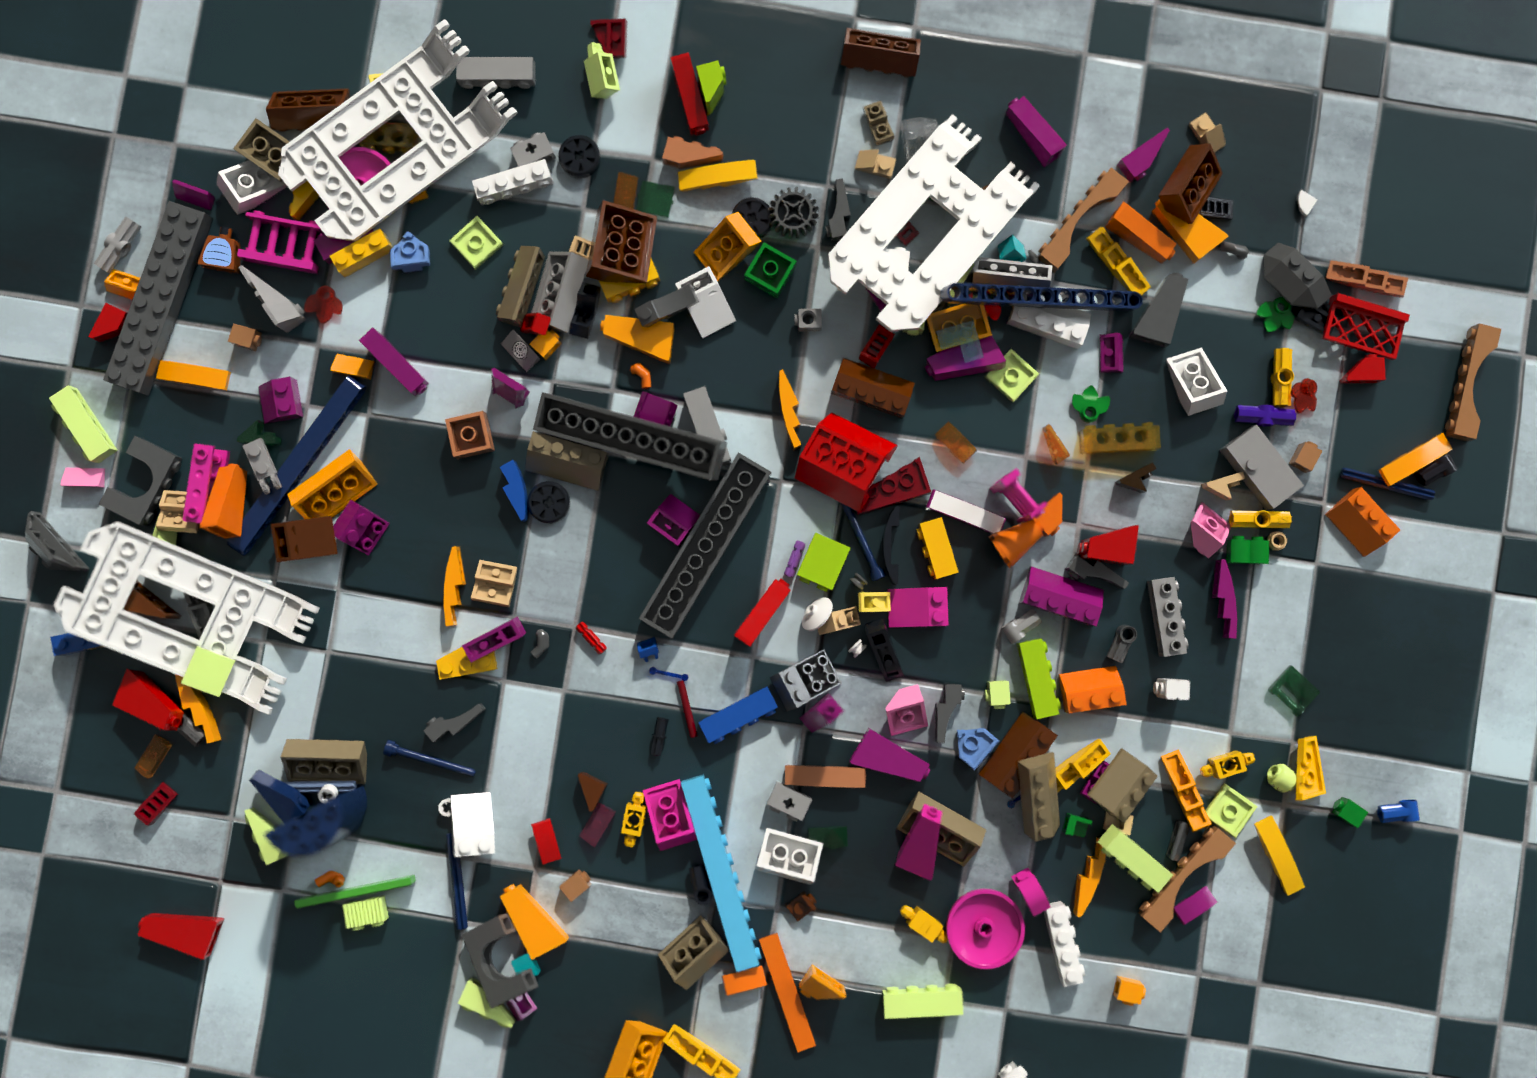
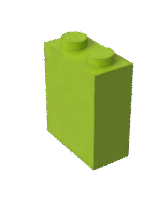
M815 532L797 573V576L800 577L799 581L808 585L810 582L817 584V589L827 592L828 589L832 591L850 551V547Z

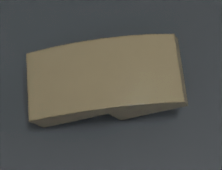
M878 101L864 106L863 110L876 145L894 140V134L882 102Z

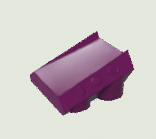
M492 368V394H498L514 404L515 408L523 406L530 391L499 370Z
M642 391L634 417L671 426L678 405Z

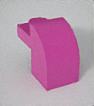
M1029 868L1011 876L1033 916L1051 908L1044 891Z

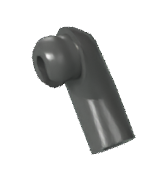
M1225 241L1220 245L1221 251L1235 254L1241 260L1246 259L1249 253L1246 246Z
M539 629L535 633L537 646L531 651V654L537 659L550 645L549 635L543 629Z

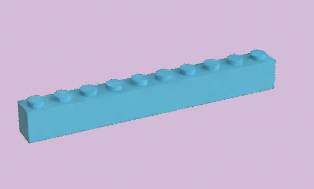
M704 774L683 780L681 782L736 972L759 966V959H762L759 947L755 948L753 940H756L754 929H750L748 921H751L748 909L744 910L742 902H745L742 890L738 891L737 888L739 878L737 872L732 871L731 865L734 862L731 853L727 854L725 846L728 845L726 835H722L720 827H723L720 815L716 816L714 810L717 808L715 797H711L709 790L712 789L709 778L705 779Z

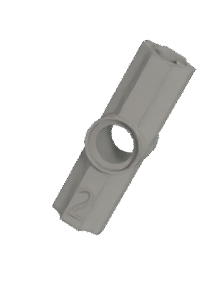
M125 217L115 233H110L104 241L105 247L94 264L110 274L119 259L125 257L130 252L131 242L142 226Z

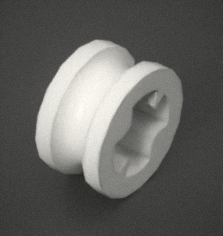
M859 639L848 652H852L854 654L853 657L856 658L867 645H863Z
M326 784L319 791L318 798L324 803L338 796V790L334 785Z
M451 798L442 800L438 806L440 814L445 817L451 816V811L446 812V807L443 806L444 803H451Z

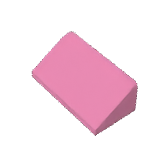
M65 468L61 486L104 488L105 468Z

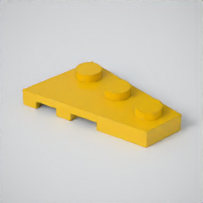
M460 647L436 661L439 680L498 669L495 651L470 662L463 647Z
M1317 736L1298 739L1296 801H1303L1326 794Z

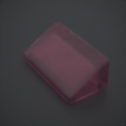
M599 802L581 832L580 837L593 847H596L616 812Z

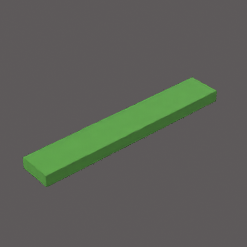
M415 874L301 897L294 901L295 907L302 908L410 886L416 881Z

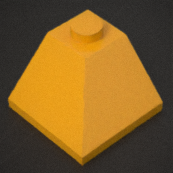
M813 964L799 983L800 992L808 998L812 996L815 999H844L846 996L844 985Z

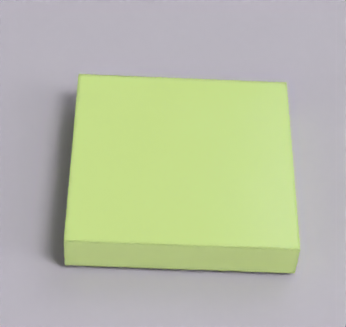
M478 216L449 240L475 270L504 245Z
M1010 349L1004 356L1006 360L1005 368L990 371L985 378L1011 402H1014L1039 373L1016 352Z
M197 646L181 683L220 697L235 660Z
M1224 783L1205 811L1210 821L1236 838L1258 806Z

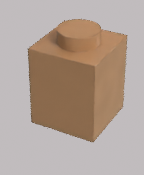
M233 323L228 342L256 351L257 347L261 345L262 333Z
M1303 442L1298 445L1289 465L1304 473L1310 472L1317 463L1322 450L1318 449V446L1313 442Z
M579 869L565 880L559 888L572 902L591 886L589 882L591 878L585 871L581 872Z

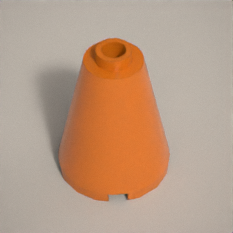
M1032 519L993 533L988 537L993 542L994 547L1005 564L1007 563L1008 568H1011L1043 536L1042 531H1044V528L1039 521L1035 522Z

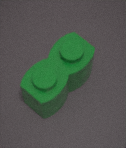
M1232 536V539L1227 540L1226 563L1269 564V541L1263 540V537H1251V540H1244V536Z

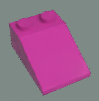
M947 587L887 589V592H890L891 611H888V627L949 626Z
M680 779L643 790L655 839L660 851L697 840Z

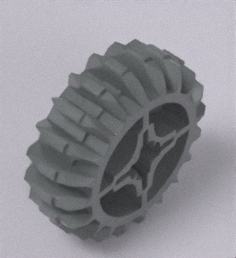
M790 187L787 188V193L784 190H780L781 197L775 194L774 199L776 201L771 200L770 205L772 207L768 208V211L772 212V214L768 215V218H773L771 226H777L775 228L776 233L782 230V237L786 233H789V239H792V234H795L797 239L800 237V233L806 236V230L811 232L813 230L811 225L816 226L817 221L815 219L819 218V214L816 213L819 207L814 206L816 200H810L812 197L811 193L805 196L804 189L799 193L798 187H795L794 192H791ZM798 200V202L795 204H791L788 201ZM780 206L783 207L786 213L782 221L778 216ZM804 206H806L809 211V216L807 220H805L803 218V215L801 214V211L803 210ZM790 211H797V215H790ZM796 222L799 226H789L788 224Z

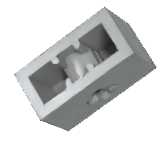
M545 132L535 133L530 139L517 141L510 147L518 167L543 159L546 162L556 159Z
M776 781L767 804L770 805V810L776 813H780V811L787 813V818L797 822L798 819L803 821L812 797ZM791 798L793 806L789 805L786 807L784 799L788 800Z

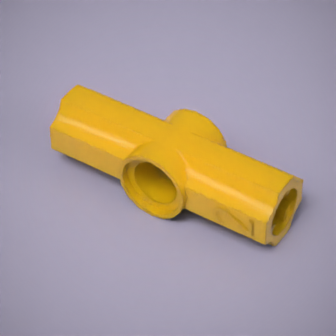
M1276 348L1274 349V368L1271 376L1273 406L1290 407L1291 384L1294 380L1292 349ZM1280 373L1285 376V382L1280 380Z
M1230 511L1229 524L1232 528H1290L1291 515L1290 512ZM1258 515H1261L1263 518L1262 524L1257 522Z

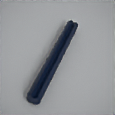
M1342 468L1340 477L1426 500H1433L1435 496L1434 490L1399 481L1391 486H1387L1384 479L1380 476L1349 468Z
M448 833L446 837L457 930H464L468 927L461 859L453 855L452 833Z

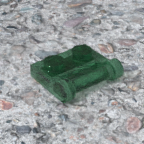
M1291 665L1268 688V691L1284 702L1296 717H1299L1320 693L1316 687ZM1282 685L1300 701L1298 705L1280 689Z

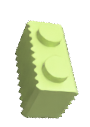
M385 895L346 902L342 905L346 929L352 928L353 931L365 928L364 925L371 924L372 927L383 925V921L389 918Z

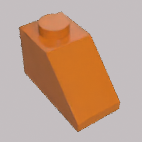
M1060 492L1055 494L1046 503L1047 505L1043 508L1045 512L1037 519L1035 517L1032 518L1035 522L1039 521L1044 528V531H1042L1044 536L1049 534L1053 536L1060 529L1059 525L1062 523V494Z

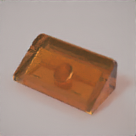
M618 172L613 203L634 209L638 177Z
M155 734L135 769L147 779L152 778L172 744Z

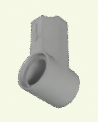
M1031 609L1018 619L1008 622L1001 629L1010 643L1014 644L1025 637L1027 632L1041 624L1042 621L1037 612Z

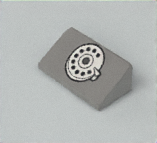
M514 330L501 343L526 372L541 360Z

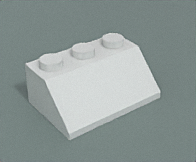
M766 828L755 870L812 885L823 843Z

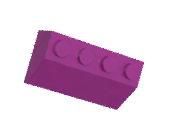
M1030 566L1019 603L1089 626H1097L1103 608L1104 590Z

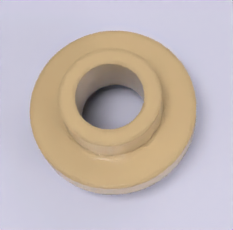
M1279 531L1270 533L1267 538L1269 547L1272 550H1282L1287 544L1286 536ZM1274 538L1279 540L1277 545L1274 543Z

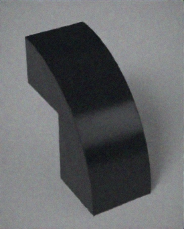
M582 283L577 293L576 312L570 323V335L589 338L598 308L601 292L600 286Z

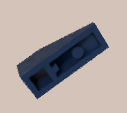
M261 770L256 771L249 780L283 823L302 816L310 806L307 798L299 790Z

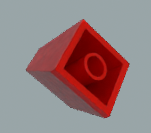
M1139 525L1084 539L1078 544L1077 554H1080V558L1083 560H1098L1103 563L1123 566L1132 565L1135 559Z

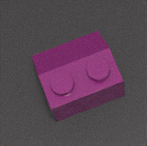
M290 376L278 378L258 386L265 424L303 417L296 379Z

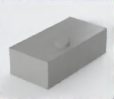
M706 387L684 393L683 395L697 434L721 441L727 440L724 429L720 430ZM727 447L722 466L732 463Z
M1257 425L1249 427L1220 449V452L1237 473H1244V483L1266 511L1276 508L1304 486Z

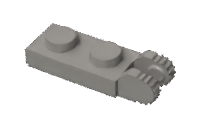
M259 438L243 445L263 492L266 495L271 493L266 481L270 477L273 486L277 490L282 488L277 476L278 472L263 439Z

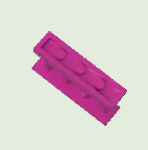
M256 210L253 213L246 212L245 216L253 221L248 247L245 250L238 249L237 257L247 262L318 274L319 267L312 260L315 245L313 240L316 239L317 232L323 233V231L315 221L306 223L267 216L265 213ZM261 222L272 224L267 251H264V253H259L256 250ZM280 226L290 227L287 248L283 257L276 256V253H274ZM298 229L309 231L304 258L301 260L295 259L293 256Z
M194 444L182 521L201 524L219 467L228 466L230 451L215 449V446Z
M1015 468L989 489L993 494L997 492L1003 493L1022 515L1016 520L1018 523L1029 521L1033 517L1037 519L1045 512L1043 508L1047 504L1043 502L1037 505L1018 483L1017 477L1021 473Z

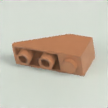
M677 136L673 138L668 137L662 156L663 164L679 169L723 160V152L719 148L710 146V148L704 147L701 143L695 141L689 143Z

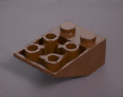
M332 515L271 524L276 562L338 554Z

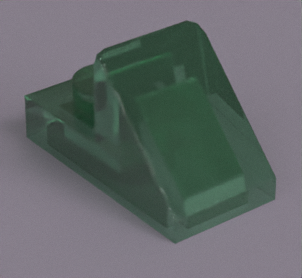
M256 420L237 438V442L247 444L262 438L265 445L281 446L282 438L275 436L276 433H263L264 423Z
M847 826L808 828L809 840L823 843L822 848L829 847V849L848 846Z

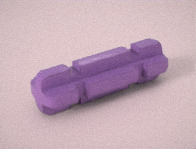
M798 540L795 542V549L792 550L787 564L788 567H786L784 572L785 576L791 578L795 575V568L798 567L802 556L801 552L805 548V543Z

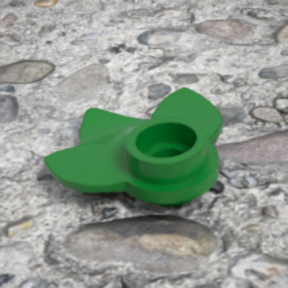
M1278 297L1273 302H1264L1256 312L1257 316L1265 318L1264 326L1267 332H1273L1281 325L1286 329H1291L1294 323V316L1290 311L1291 305L1283 297ZM1278 304L1283 306V310L1278 308Z
M1090 385L1084 390L1082 396L1073 394L1072 405L1079 412L1080 418L1084 422L1092 423L1097 420L1099 414L1107 411L1110 405V397H1099L1094 386ZM1087 410L1091 411V417L1086 415Z

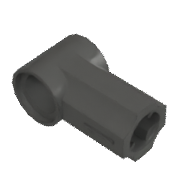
M1120 625L1116 629V636L1106 655L1119 663H1123L1132 642L1137 638L1136 629L1128 625ZM1125 629L1130 631V636L1127 639H1124L1122 635Z
M184 712L182 717L183 724L182 726L179 725L177 731L192 745L197 747L206 739L204 729L200 726H195L191 714Z

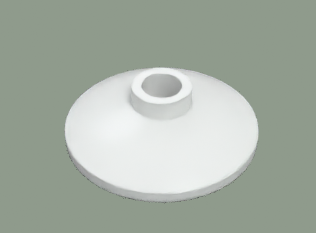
M826 597L819 598L807 607L802 618V626L805 630H817L828 620L833 607L830 599Z

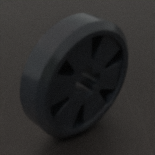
M575 135L562 143L558 158L562 169L568 175L575 178H585L592 175L598 169L601 155L597 144L591 138ZM581 153H583L582 155L584 159L579 158L578 160H576L577 158L575 155H580Z
M750 197L741 200L734 207L732 214L739 212L759 239L766 236L772 228L771 222L773 218H768V215L772 214V212L768 211L770 206L765 201ZM752 215H755L757 221L750 223L748 216L752 217Z
M541 482L529 493L527 500L528 509L531 515L538 521L547 524L556 523L562 520L569 512L570 496L567 490L556 482ZM551 497L554 504L547 508L544 501Z

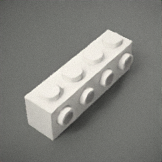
M545 159L472 181L477 199L481 205L491 204L500 199H508L520 193H528L531 190L545 188L550 184H554Z
M1061 901L1049 903L1051 908L1043 912L1060 982L1064 987L1084 983L1082 976H1085L1083 965L1079 964L1078 960L1080 950L1078 945L1074 944L1073 938L1076 937L1073 925L1070 926L1069 918H1071L1070 909Z

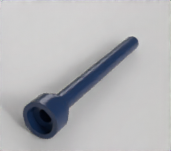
M841 503L871 568L870 577L872 582L887 576L884 569H881L880 566L878 567L852 508Z
M391 740L387 741L383 755L386 756L400 755L468 776H474L476 773L472 768L401 748L395 741Z

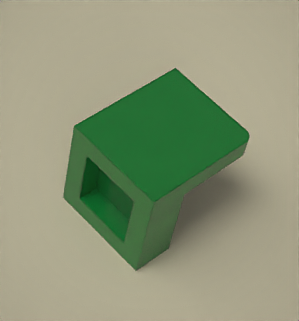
M1066 813L1062 832L1072 836L1085 837L1088 824L1092 825L1093 821L1085 817Z

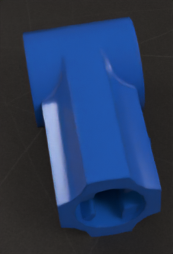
M1401 800L1395 804L1380 805L1377 809V816L1381 823L1420 820L1417 800Z

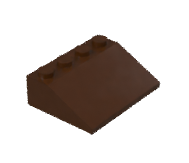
M603 200L596 215L586 277L603 282L646 284L657 216Z

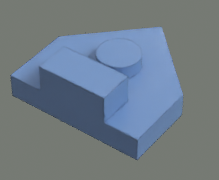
M407 231L403 239L390 250L392 270L402 269L405 273L421 271L423 266H430L428 245Z
M985 728L957 730L959 758L975 771L993 751L999 740Z

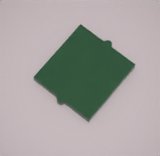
M642 180L640 194L637 195L639 199L636 210L669 218L671 205L674 204L672 199L675 187Z

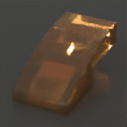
M949 421L935 434L936 438L963 464L977 451Z

